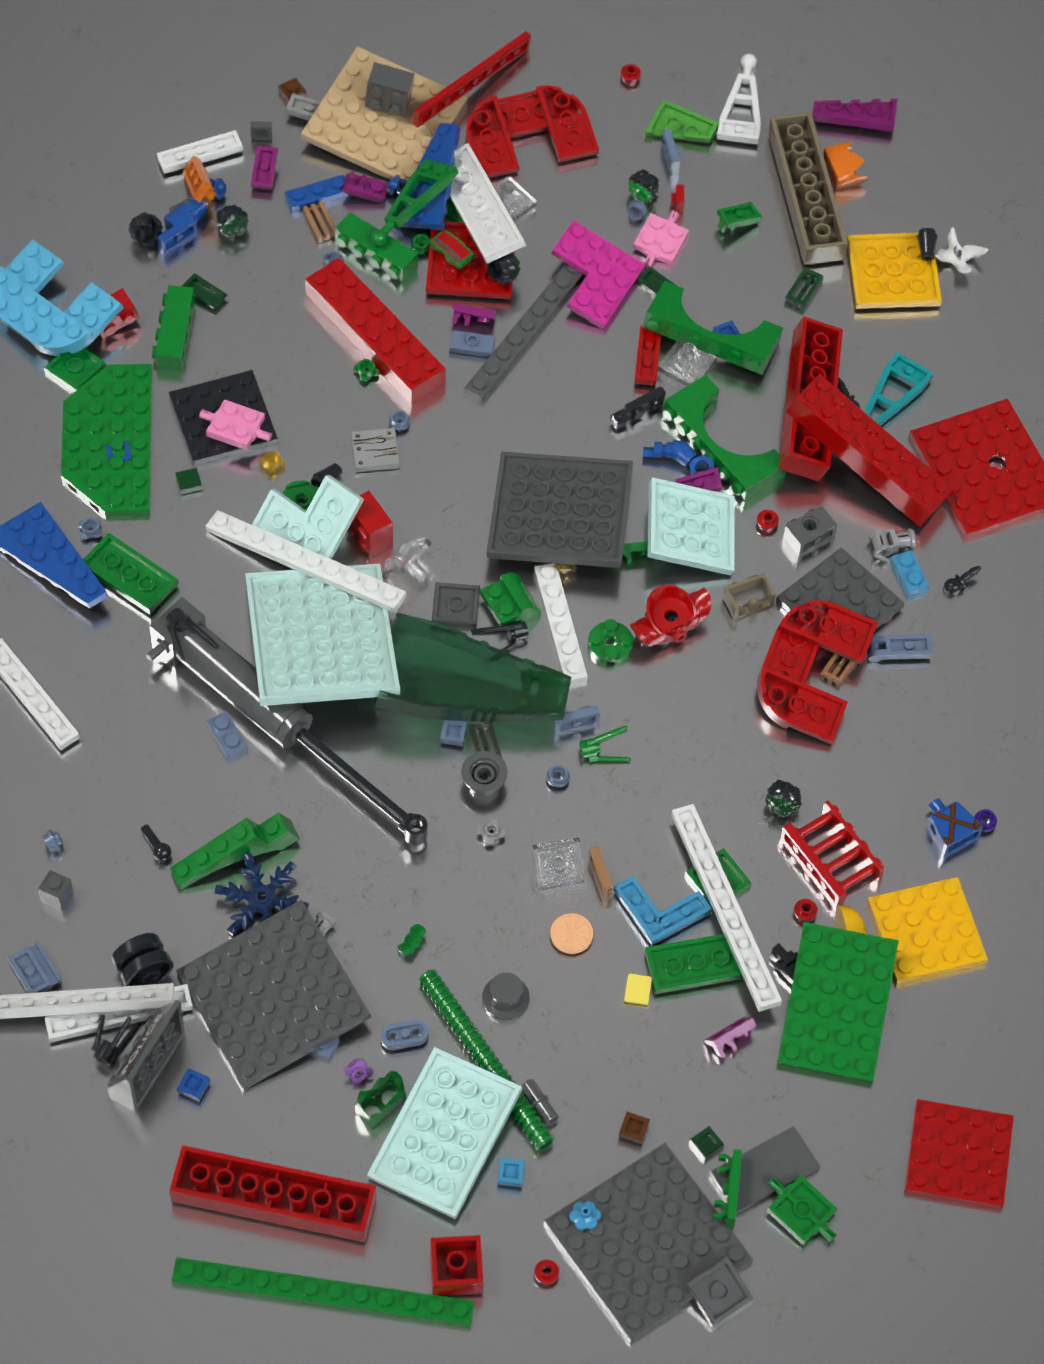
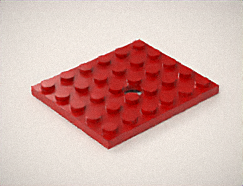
M1008 398L910 431L909 437L924 464L954 489L945 499V502L965 539L1044 513V461ZM994 457L1001 458L1006 466L1003 469H998L995 466H990L989 460Z

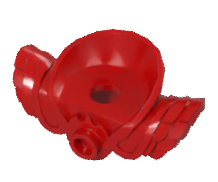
M674 585L657 587L647 598L645 617L640 618L635 623H631L630 627L638 636V639L648 646L662 645L668 640L679 643L687 637L686 633L688 630L697 627L709 615L712 607L710 594L704 587L691 594ZM678 615L675 621L666 620L667 616Z

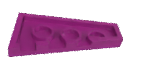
M890 98V102L872 99L871 102L860 103V99L851 100L849 103H842L841 100L814 101L812 117L813 121L894 132L898 98Z

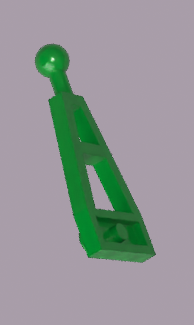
M425 159L412 174L385 216L386 224L381 230L378 229L371 233V243L377 247L383 246L387 242L388 233L394 227L400 228L451 183L459 173L457 168ZM420 181L433 184L417 199L410 197Z

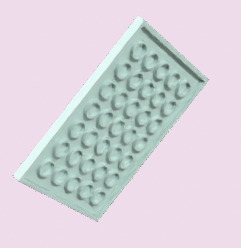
M380 564L348 566L383 581ZM296 570L245 573L260 706L400 695L388 610Z

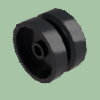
M144 933L127 940L114 951L111 957L116 971L121 974L124 986L158 984L171 973L174 967L169 954L164 951L162 941L155 933Z

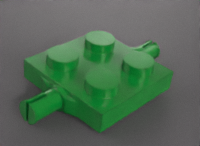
M802 1175L786 1187L776 1177L768 1183L778 1193L776 1201L767 1209V1212L802 1245L819 1232L829 1242L835 1239L837 1234L827 1226V1223L836 1213L837 1208Z

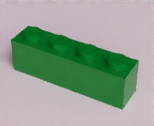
M351 212L334 228L335 241L339 246L349 249L357 257L370 262L373 267L383 270L393 279L403 283L418 267V253L387 235V242L383 246L377 247L373 245L370 236L373 231L378 229Z
M168 285L167 293H163L162 306H164V310L159 312V324L161 326L156 329L155 341H157V346H153L152 359L156 361V368L182 370L195 304L193 287Z

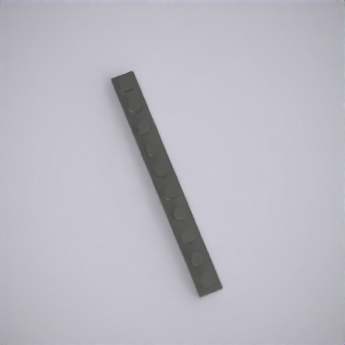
M565 264L464 387V393L483 402L585 275Z

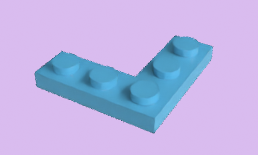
M635 876L614 886L615 894L651 946L712 913L711 906L700 891L659 912Z

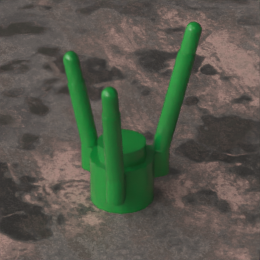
M623 726L594 738L579 741L583 759L589 758L590 763L595 761L630 762V757L597 756V753H601L599 742L620 735L628 727Z

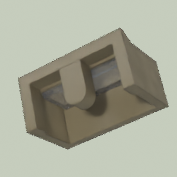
M763 573L752 575L738 583L728 584L724 587L722 598L734 621L773 607L776 593L767 576Z

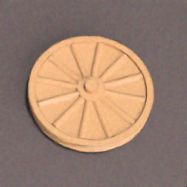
M564 914L558 917L551 926V941L561 952L567 954L583 952L592 942V925L585 917L579 914Z

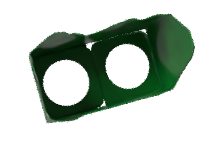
M389 1071L384 1078H378L370 1090H361L359 1092L355 1112L372 1129L407 1099L402 1076L397 1071ZM393 1090L397 1092L386 1105L382 1102V1094L385 1091ZM374 1105L380 1109L381 1113L368 1116L364 1109Z

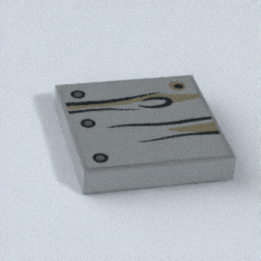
M395 428L351 431L355 472L399 469Z

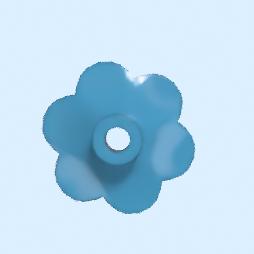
M590 1201L575 1203L573 1211L569 1215L570 1221L575 1223L576 1229L580 1231L586 1228L589 1230L595 1229L597 1221L601 1218L600 1211L595 1209L594 1203Z

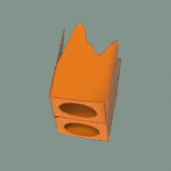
M851 142L824 147L823 157L836 191L862 184L868 180L867 176H861L855 172L864 163V160L856 153L850 151L853 149L849 147L852 144Z

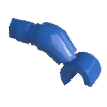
M673 440V442H667L666 445H663L662 442H654V447H643L644 458H662V455L666 456V458H673V461H678L686 468L690 467V475L697 473L699 469L709 470L714 468V463L709 457L698 456L691 446L684 441Z

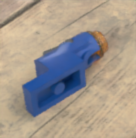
M205 196L201 202L190 197L170 207L169 213L164 216L166 231H163L157 237L159 251L165 255L197 234V222L211 212V209L214 207L213 201Z

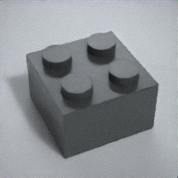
M374 62L367 82L365 107L405 118L412 97L415 73Z

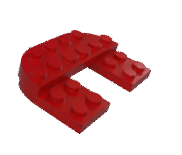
M542 85L536 86V90L499 99L497 95L489 97L475 107L467 121L466 144L470 145L488 178L519 172L520 167L510 138L549 130L559 162L599 154V147L586 108L574 94L571 96L563 92L560 87Z
M813 600L792 608L779 623L758 675V697L767 715L785 729L791 727L828 744H832L848 701L806 684V679L819 647L862 664L878 622L828 601Z

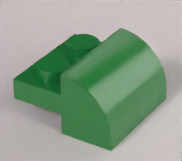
M516 573L500 575V581L480 589L481 597L499 626L510 625L516 621L527 622L541 615L539 607Z

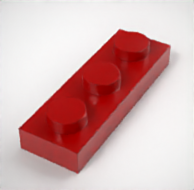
M640 326L634 384L656 386L661 334L643 328V326Z

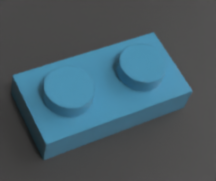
M912 550L891 556L890 562L908 597L929 590V584Z

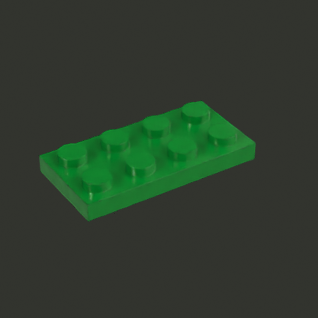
M110 533L83 559L98 580L148 614H151L179 584L176 577Z
M724 934L645 947V956L655 994L744 979Z

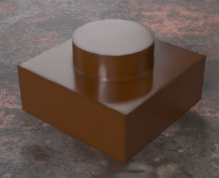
M297 78L278 85V91L287 103L292 94L307 97L306 90Z
M626 1112L618 1137L642 1144L650 1119Z

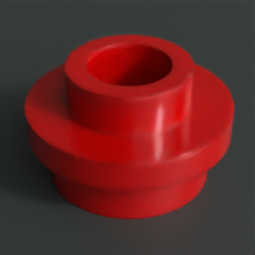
M627 64L621 68L620 75L624 82L633 84L640 78L641 70L634 64Z
M763 510L758 514L757 524L762 530L772 531L778 526L779 517L774 511Z
M801 899L796 902L794 914L800 921L809 922L817 916L818 908L815 902L810 899ZM807 907L810 911L806 912L802 908Z
M549 1259L541 1260L535 1266V1278L538 1282L545 1285L554 1283L559 1277L558 1265ZM544 1268H549L552 1272L550 1274H544L542 1270Z

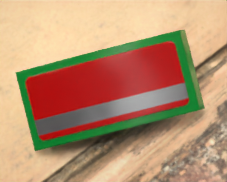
M446 229L429 241L433 249L443 254L446 261L458 269H461L475 258L474 253Z

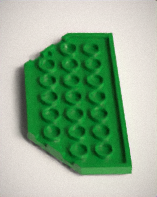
M152 364L107 365L63 401L61 478L67 485L70 484L74 487L77 493L85 500L99 508V511L105 516L150 515ZM128 441L132 460L123 461L120 458L126 456L123 442ZM106 445H110L113 458L110 462Z

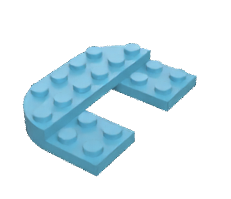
M32 239L5 269L0 266V321L6 327L9 326L32 343L42 353L53 356H60V353L65 352L76 353L91 344L124 307L92 282L64 312L38 293L65 264L61 259Z

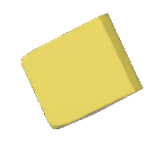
M628 974L624 1002L648 1006L652 977Z

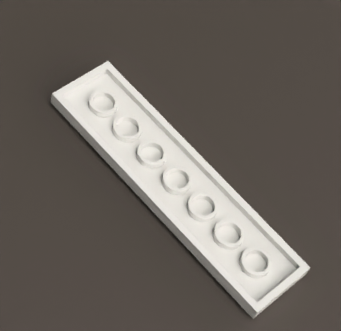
M467 143L458 147L454 153L456 158L455 165L452 166H455L459 173L452 180L450 199L486 263L525 247L526 244L470 145Z

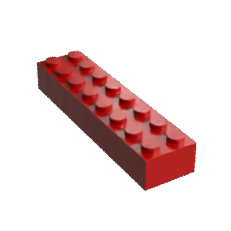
M340 258L305 278L306 295L367 359L374 362L375 368L379 369V372L411 406L446 384V368Z
M803 316L793 330L779 469L820 481L830 468L831 450L786 413L795 398L819 374L838 388L843 329Z
M821 374L795 398L786 413L919 527L926 522L954 490Z
M185 1145L181 1147L169 1189L171 1202L364 1243L377 1197L375 1185Z

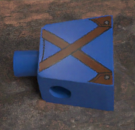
M937 798L928 805L933 812L928 821V829L943 857L980 837L983 825L959 802H953L945 806L940 798Z

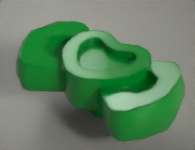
M420 924L411 926L410 933L405 936L404 942L397 946L398 951L404 956L414 953L415 948L420 947L419 942L427 934L426 929Z

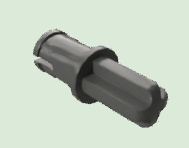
M533 1079L525 1081L522 1089L531 1101L533 1109L537 1110L546 1126L551 1125L559 1116L548 1102L549 1097L542 1093Z

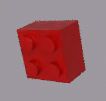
M367 491L359 495L364 501L347 532L350 536L354 535L359 549L362 552H366L372 558L393 547V522L372 493Z
M481 1235L430 1238L433 1295L483 1294Z

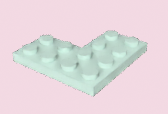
M326 475L307 511L278 490L271 489L252 525L332 559L364 499L331 475Z

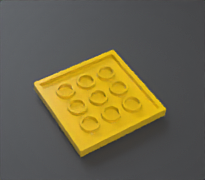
M919 233L847 236L856 309L941 306L942 299L935 252L932 261H923L921 259V252L917 241Z
M958 877L868 897L867 903L879 937L899 940L893 970L896 985L987 964L988 958Z

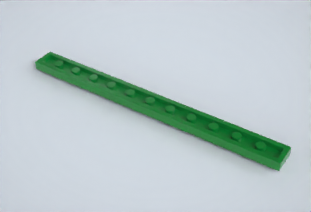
M176 1257L171 1279L173 1285L471 1328L474 1301L179 1257Z

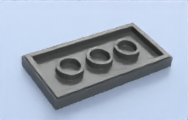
M794 1126L742 1154L737 1214L777 1193L768 1185L774 1177L786 1187L792 1184L800 1175L806 1177L820 1169L819 1163ZM716 1168L710 1171V1175L722 1193L724 1180H729V1173L725 1175L718 1174Z

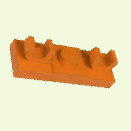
M193 155L183 170L192 196L198 202H201L204 196L213 201L217 195L214 192L215 188L212 187L207 170L203 167L200 158Z

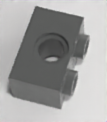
M820 506L816 509H810L804 516L798 519L790 520L785 525L784 539L796 554L801 556L835 537L837 524L823 506Z

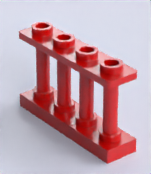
M828 800L824 802L822 816L800 829H795L791 822L783 826L781 838L837 908V906L844 903L846 890L871 874L876 881H880L883 877L884 866L879 858H875L872 855L868 844L864 840H860L856 835L852 824L847 823L843 819L839 808L836 805L833 806ZM828 822L836 829V833L815 846H809L804 840L805 836ZM844 839L851 850L828 864L823 863L819 859L818 854ZM856 857L864 864L865 867L843 881H837L832 875L833 871Z

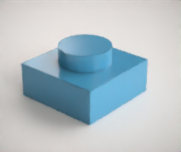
M500 1158L497 1184L522 1187L525 1161Z

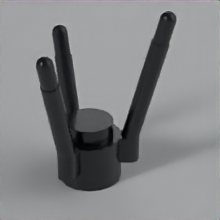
M176 608L169 612L166 617L169 622L167 629L171 633L181 661H185V656L176 630L183 632L188 629L192 634L198 632L214 648H219V645L196 625L181 608Z
M525 621L510 625L471 629V633L506 630L509 640H514L512 644L492 655L493 658L517 646L524 645L523 639L529 638L528 627Z
M101 1015L95 1042L91 1048L95 1052L93 1058L106 1065H111L112 1061H115L117 1055L141 1025V1022H137L120 1044L116 1046L131 1021L130 1016L126 1018L112 1043L104 1040L101 1044L105 1015Z

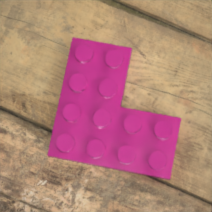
M575 220L571 222L551 253L586 276L568 303L567 308L602 330L645 267L643 263Z

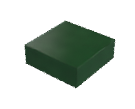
M197 468L175 472L181 494L203 490Z
M710 1126L692 1137L689 1142L704 1161L724 1148V1143Z

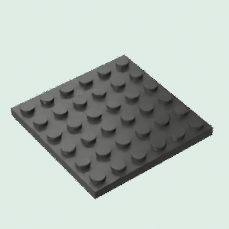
M501 452L486 552L487 558L621 568L633 461Z
M302 899L176 970L182 983L188 985L190 997L244 1090L371 1018L370 1012Z
M666 1143L660 1145L544 1220L545 1227L630 1343L694 1301L685 1282L724 1256L729 1257L737 1272L753 1261V1258L732 1230L725 1228L726 1222L724 1220H713V1213H718ZM577 1202H593L595 1209L601 1213V1218L597 1221L596 1228L593 1230L586 1228L583 1231L576 1229L575 1223L569 1219L574 1204Z

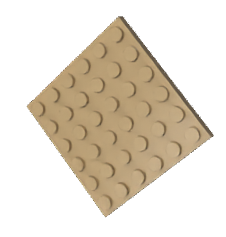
M357 46L302 131L300 139L389 180L391 177L395 178L396 174L400 175L399 180H409L418 167L440 123L454 124L466 105L468 97L464 95L417 128L412 124L414 109L446 87L415 73L412 97L405 118L365 107L367 82L374 62L408 72L412 71Z

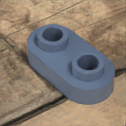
M422 1020L389 1024L381 1031V1043L388 1050L419 1046L427 1041L429 1029ZM415 1032H419L421 1035L419 1037H414L412 1034ZM396 1037L397 1040L392 1042L389 1038Z

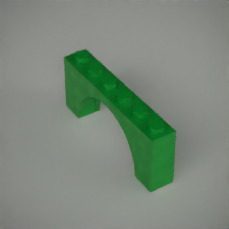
M667 281L663 282L646 311L643 328L761 375L763 374L780 342L783 327L763 320L757 328L743 334L726 335L709 331L695 323L685 312L682 305L684 288Z
M705 375L665 399L663 413L667 420L675 424L679 433L682 436L685 435L696 451H699L703 456H707L713 461L714 468L718 467L720 478L724 481L726 480L733 492L746 501L784 477L786 471L779 469L780 454L775 449L758 455H740L723 449L710 438L704 427L703 418L708 409L718 402L719 388Z

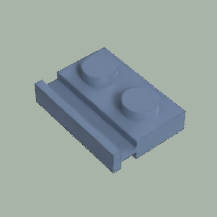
M39 941L35 943L36 945L27 947L8 957V962L27 993L46 992L52 986L62 983L61 977Z

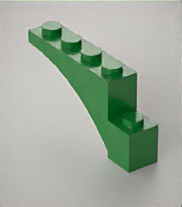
M279 812L260 825L245 818L171 866L170 869L178 887L184 889L223 867L243 860L245 854L252 853V856L275 850L282 851L300 838L291 819Z

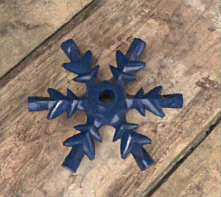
M248 853L243 856L247 868H241V871L250 877L245 880L252 883V889L245 891L242 885L238 889L232 882H228L229 888L216 885L215 894L226 895L225 902L236 898L237 903L243 899L248 902L247 908L239 909L242 913L230 917V919L236 920L227 929L232 936L241 927H243L244 931L248 929L249 919L254 922V913H262L261 923L274 915L271 913L274 906H279L282 911L284 907L287 908L298 902L299 895L287 898V894L278 897L275 893L277 888H285L282 885L283 883L293 881V878L289 877V875L297 866L292 861L283 870L277 866L275 878L270 875L271 883L264 885L261 882L264 874L259 875L261 863L259 862L255 866L252 853ZM266 895V898L264 900H260L257 898V896ZM304 902L305 906H306L307 909H308L309 903H308V902Z

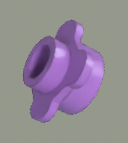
M355 1059L344 1069V1073L352 1078L353 1084L359 1085L362 1083V1080L373 1075V1069L367 1066L364 1059Z

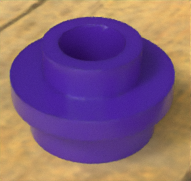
M983 809L974 816L983 825L982 832H990L997 825V817L991 810ZM982 820H987V821L989 822V824H985V823H983V822H981V821H982Z

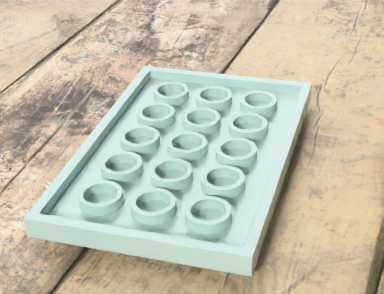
M434 1047L367 1174L368 1179L456 1219L522 1092V1086Z

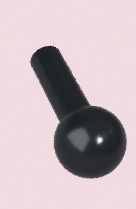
M149 825L142 826L141 832L152 845L154 858L158 861L168 860L172 853L170 846L166 843H161Z

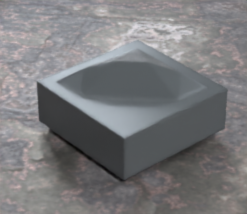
M251 121V140L272 141V122Z

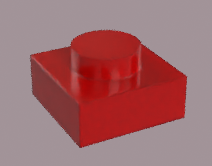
M676 184L675 193H671V205L675 206V214L676 212L683 214L685 202L684 184Z

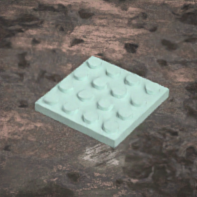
M652 477L649 481L648 557L732 575L735 570V496Z

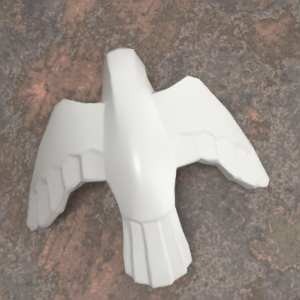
M952 227L948 235L949 248L946 250L938 249L935 255L941 262L952 263L958 272L969 273L972 268L966 264V261L970 260V258L984 255L988 252V249L977 245L961 247L958 243L955 229Z

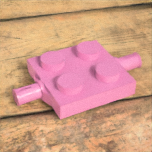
M671 211L668 219H663L652 213L648 217L633 245V249L642 252L646 256L643 262L645 267L646 265L647 268L651 267L654 260L672 265L689 233V230L675 224L679 217L678 212L675 214V211Z
M227 400L223 401L219 410L215 413L202 409L199 418L211 421L206 430L207 437L247 450L251 442L256 438L269 442L272 437V433L260 430L265 420V413Z

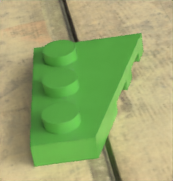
M663 99L645 131V136L662 138L663 130L671 129L673 139L710 143L718 130L719 122Z

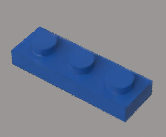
M344 174L285 192V198L292 213L303 210L304 206L309 208L314 203L319 205L320 201L326 203L350 195L342 193L345 182Z

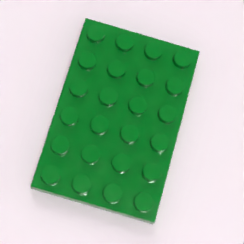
M804 922L777 1064L873 1083L899 940Z

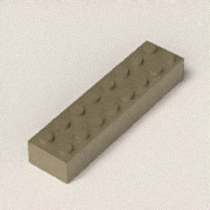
M811 112L770 117L768 134L803 264L845 260L848 243Z

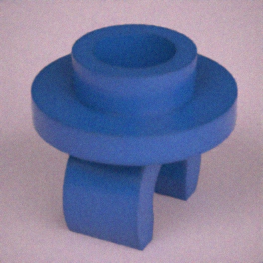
M397 174L395 178L391 177L387 185V189L390 190L389 194L393 195L395 191L396 195L399 196L402 191L399 186H405L408 180H399L400 175Z
M217 178L216 180L209 179L212 187L215 188L214 192L217 193L215 199H221L226 194V184L222 178Z

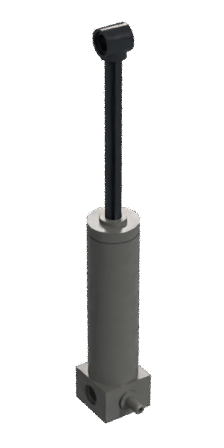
M181 597L149 625L152 650L147 653V658L150 661L155 660L161 655L174 667L182 663L281 747L288 749L298 742L302 743L399 824L398 829L404 833L405 840L409 844L421 845L426 841L428 823L425 817L420 814H407L312 735L308 730L312 724L313 716L299 703L260 706L256 668L206 627L205 615L186 599ZM181 608L196 625L219 645V648H214L198 632L192 634L188 629L183 632L176 630L185 656V661H181L171 633L167 629L169 622L166 617L173 609ZM412 828H419V829H421V830L415 832V831H412L411 829H412Z

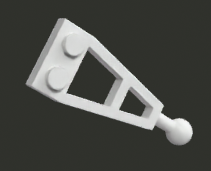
M745 54L740 62L744 68L743 74H738L720 116L717 139L758 145L761 121L755 75H751L752 69L757 64V59L752 54ZM742 84L749 85L750 95L738 94ZM733 104L752 106L753 122L728 119Z

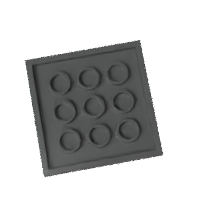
M842 547L776 597V602L787 612L796 606L808 603V601L821 600L832 602L877 621L876 628L904 607V602Z

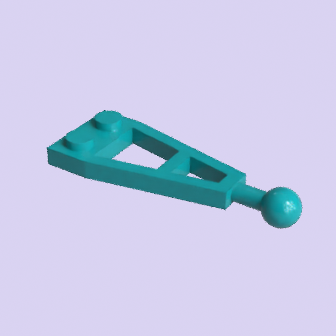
M896 352L885 366L864 412L870 416L876 403L887 409L878 418H872L882 426L923 391L933 378V372ZM890 375L912 387L897 402H893L881 395Z

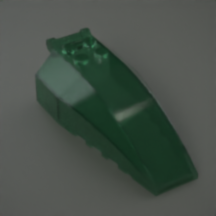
M401 613L396 614L391 628L400 695L379 691L378 697H375V708L416 718L473 722L563 720L571 676L547 666L538 665L530 659L514 656L508 650L492 647L486 641L482 640L480 642L468 637L466 633L442 623Z

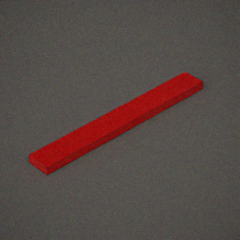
M525 31L414 109L412 124L417 128L422 126L529 50L531 34Z

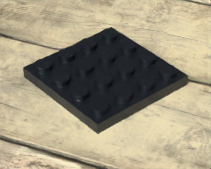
M253 370L169 392V398L193 466L278 444L276 432ZM227 400L265 413V420L260 430L272 433L271 440L267 442L256 438L251 442L248 449L244 450L207 437L206 430L211 421L199 418L200 412L204 409L215 413L219 410L223 401Z

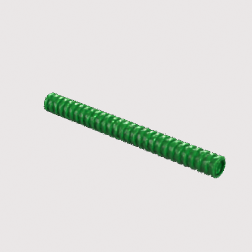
M434 969L422 974L418 983L423 985L422 989L427 991V996L431 997V1001L435 1003L439 1013L443 1014L444 1020H447V1024L451 1026V1030L455 1032L463 1047L468 1049L467 1052L469 1055H472V1060L476 1061V1065L511 1081V1075H507L508 1071L503 1069L504 1065L499 1063V1058L495 1057V1053L491 1051L487 1041L482 1039V1034L478 1033L479 1030L476 1027L474 1028V1023L470 1022V1017L466 1016V1012L462 1010V1006L458 1004V1000L454 998L453 993H449L450 989L445 987L446 984L444 981H441L442 978L437 975L438 972ZM521 1092L510 1114H514L513 1118L516 1121L518 1120L520 1127L523 1126L522 1131L526 1133L527 1138H531L530 1142L533 1145L535 1144V1149L537 1151L543 1150L552 1144L554 1136L552 1134L549 1135L550 1130L545 1129V1123H541L542 1119L539 1116L537 1117V1112L533 1110V1106L529 1104L528 1099H524L525 1095Z

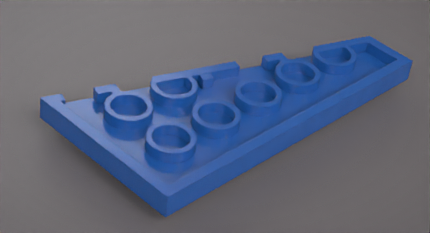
M440 123L418 167L425 159L451 166L455 165L456 158L454 153L458 148L461 131L457 124ZM420 181L410 197L417 199L433 184ZM452 181L401 227L444 230L445 224L443 219L447 215L446 201L450 197Z
M41 502L0 525V551L3 553H8L17 562L40 577L46 578L55 587H60L69 596L88 608L109 597L101 583Z

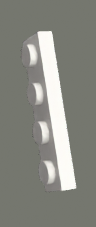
M236 130L159 152L156 155L163 174L185 168L193 155L200 158L203 163L243 151V145Z

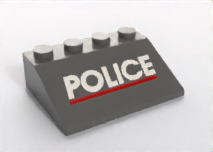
M175 1000L157 1010L154 1016L151 1015L148 1018L142 1036L138 1035L132 1045L133 1050L129 1056H124L120 1063L119 1072L117 1075H112L108 1081L107 1088L110 1099L133 1111L137 1109L185 1033L180 1001Z

